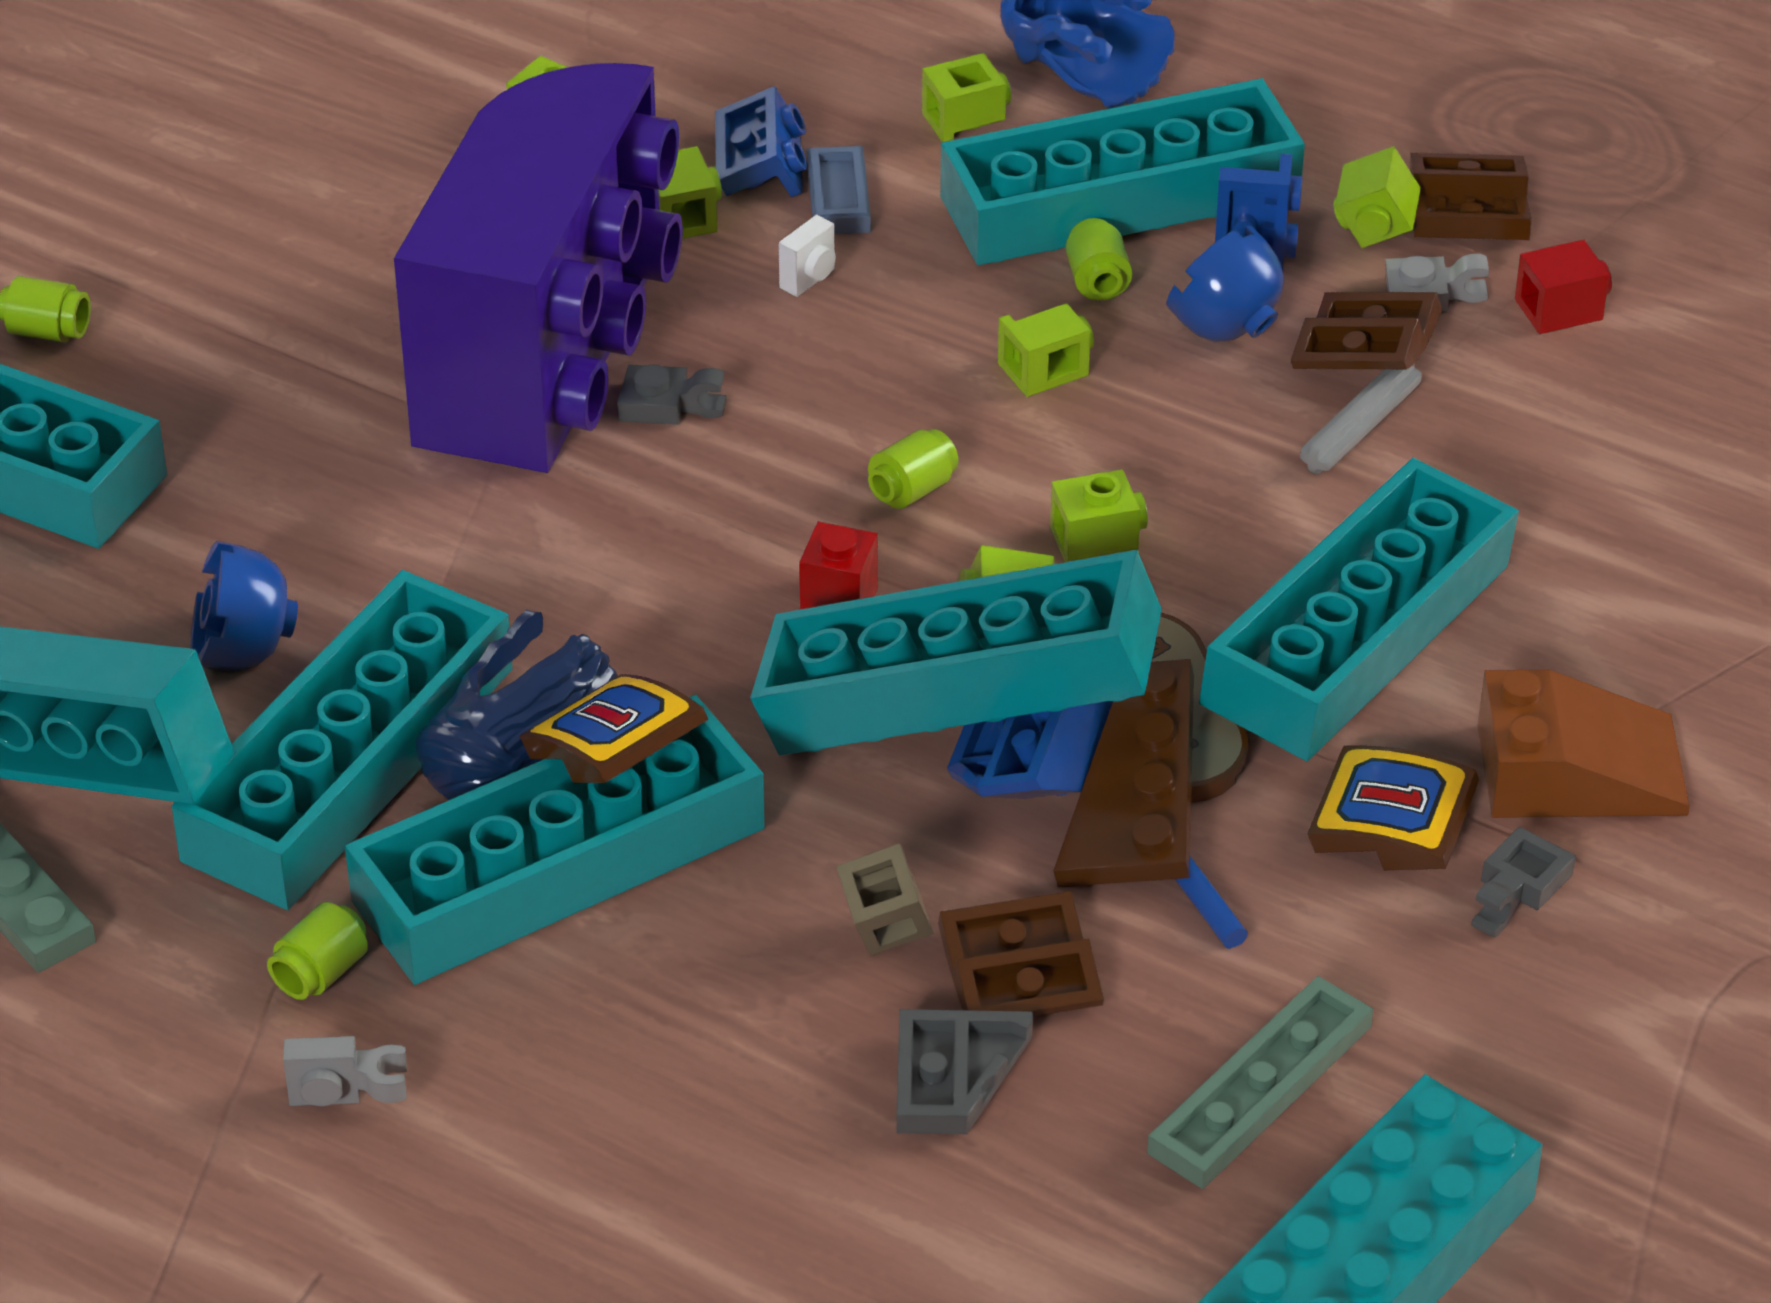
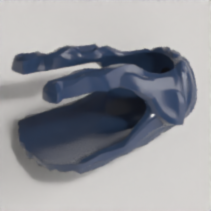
M525 610L516 618L501 639L489 643L477 663L463 675L454 696L435 717L430 719L429 725L419 732L415 743L418 759L422 763L421 769L424 777L427 778L435 790L446 799L451 800L544 760L530 759L519 735L618 676L609 664V656L601 651V647L591 641L589 636L585 634L579 636L572 635L563 647L532 666L515 681L497 692L480 696V688L485 686L506 665L517 658L527 645L543 632L542 613Z

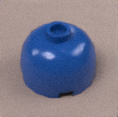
M1249 225L1246 226L1245 237L1235 229L1205 250L1185 271L1193 280L1183 293L1174 285L1166 302L1169 310L1183 325L1201 338L1213 342L1231 341L1246 333L1255 338L1265 332L1278 317L1274 306L1280 299L1283 291L1284 274L1280 261L1272 248Z
M216 541L211 546L202 573L213 574L214 577L208 580L204 593L197 591L191 625L190 649H196L203 668L219 671H242L258 666L274 653L280 636L288 638L292 636L297 621L298 602L287 599V582L278 565L264 554L242 545Z

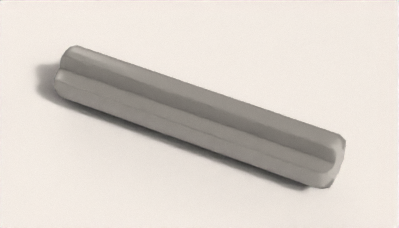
M1414 364L1407 370L1384 369L1302 447L1300 459L1307 464L1308 471L1317 475L1322 471L1332 469L1420 384L1422 374L1414 367Z

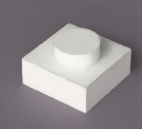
M816 214L779 242V288L798 297L818 281L824 280L835 269L834 223Z

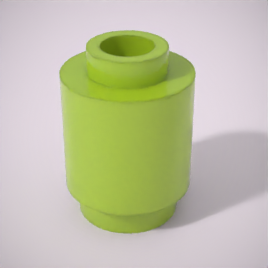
M1099 218L1086 219L1076 224L1069 234L1065 250L1078 291L1086 298L1097 301L1109 300L1120 295L1126 290L1132 279L1131 264L1120 232L1113 225Z
M17 276L13 279L10 286H4L1 290L0 320L5 322L8 333L58 342H67L70 338L80 339L86 333L91 314V301L89 294L78 291L74 284Z
M916 430L870 458L868 464V483L870 489L880 501L893 508L903 509L950 480L952 473L958 467L957 450L951 439L940 430Z
M330 902L320 903L275 943L273 948L274 954L267 961V968L271 978L284 993L297 1000H304L309 995L322 994L367 952L368 943L365 936L366 927L364 922L354 910L345 905H336Z

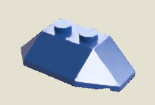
M1113 701L1070 707L1058 712L1046 711L1009 717L997 722L985 721L964 725L947 770L953 779L981 797L1028 799L1052 795L1064 796L1070 793L1081 792Z

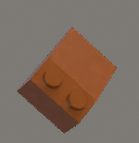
M1550 669L1484 670L1477 726L1492 818L1688 816L1690 806L1672 715L1670 713Z

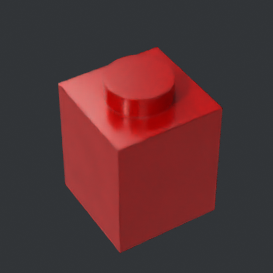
M1584 239L1520 254L1515 301L1539 335L1603 320L1606 296L1612 290V277L1607 264L1597 258Z
M817 521L799 561L800 610L874 597L878 589V533Z

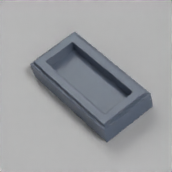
M863 146L807 149V171L812 217L817 214L834 223V234L871 232Z

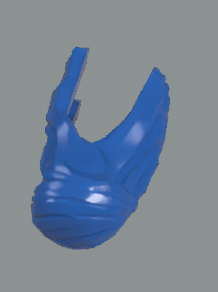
M1002 0L1000 4V18L1004 31L1013 42L1014 49L1021 62L1025 64L1034 61L1043 63L1052 69L1074 91L1099 99L1107 109L1131 104L1136 101L1137 97L1145 96L1149 88L1160 82V74L1166 69L1168 56L1174 52L1175 32L1170 19L1166 16L1152 15L1141 11L1150 6L1152 0Z

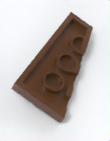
M1191 659L1151 662L1145 695L1130 697L1126 700L1112 703L1053 870L1057 887L1190 878L1194 673Z

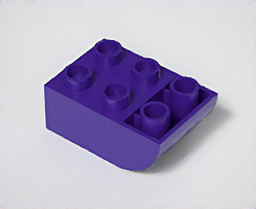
M599 63L550 71L510 87L496 96L477 113L394 257L411 447L549 473L571 428L592 431L597 426L604 409L608 389V366L606 360L610 352L630 356L635 351L642 334L646 313L644 285L647 280L664 283L671 280L677 267L682 245L683 225L680 214L659 210V190L667 188L676 166L679 149V127L674 119L656 116L653 66Z

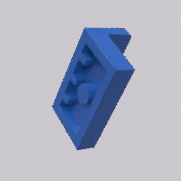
M775 86L715 111L716 170L719 175L721 189L726 196L746 188L758 187L767 179L778 176L791 197L803 193L802 171L807 169V161L801 147V136L806 134L805 123L797 106L794 103L787 105Z
M1281 154L1279 171L1220 167L1215 242L1235 229L1245 237L1246 226L1251 225L1272 248L1280 261L1282 271L1284 258L1296 259L1299 224L1287 223L1288 210L1300 211L1302 176L1291 175L1292 154Z

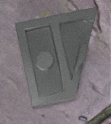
M900 1009L897 1133L967 1135L1032 1039L1033 1012Z

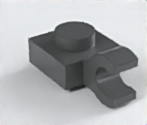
M628 364L617 403L619 421L678 425L681 413L698 414L706 418L722 417L727 402L726 395H714L708 392H721L725 377L724 371L716 368H704L695 372L688 379L687 368Z
M1519 826L1484 861L1481 881L1485 884L1478 891L1475 901L1483 904L1484 907L1472 919L1471 926L1492 937H1496L1505 929L1520 902L1538 911L1573 875L1576 855Z

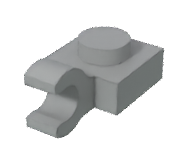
M1465 255L1458 259L1455 264L1446 268L1444 257L1411 256L1408 258L1385 259L1387 292H1437L1442 307L1441 312H1448V300L1478 303L1488 299L1486 280H1470L1472 277L1489 276L1488 261L1485 255Z
M355 1036L284 1039L283 1062L289 1106H328L332 1104L359 1103L360 1090L366 1091L373 1099L384 1103H396L407 1099L405 1074L385 1075L391 1072H407L406 1048L404 1046L391 1044L375 1049L356 1050Z

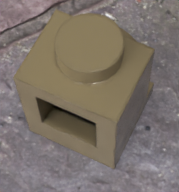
M900 843L836 866L854 924L870 956L934 934L918 885L909 868Z

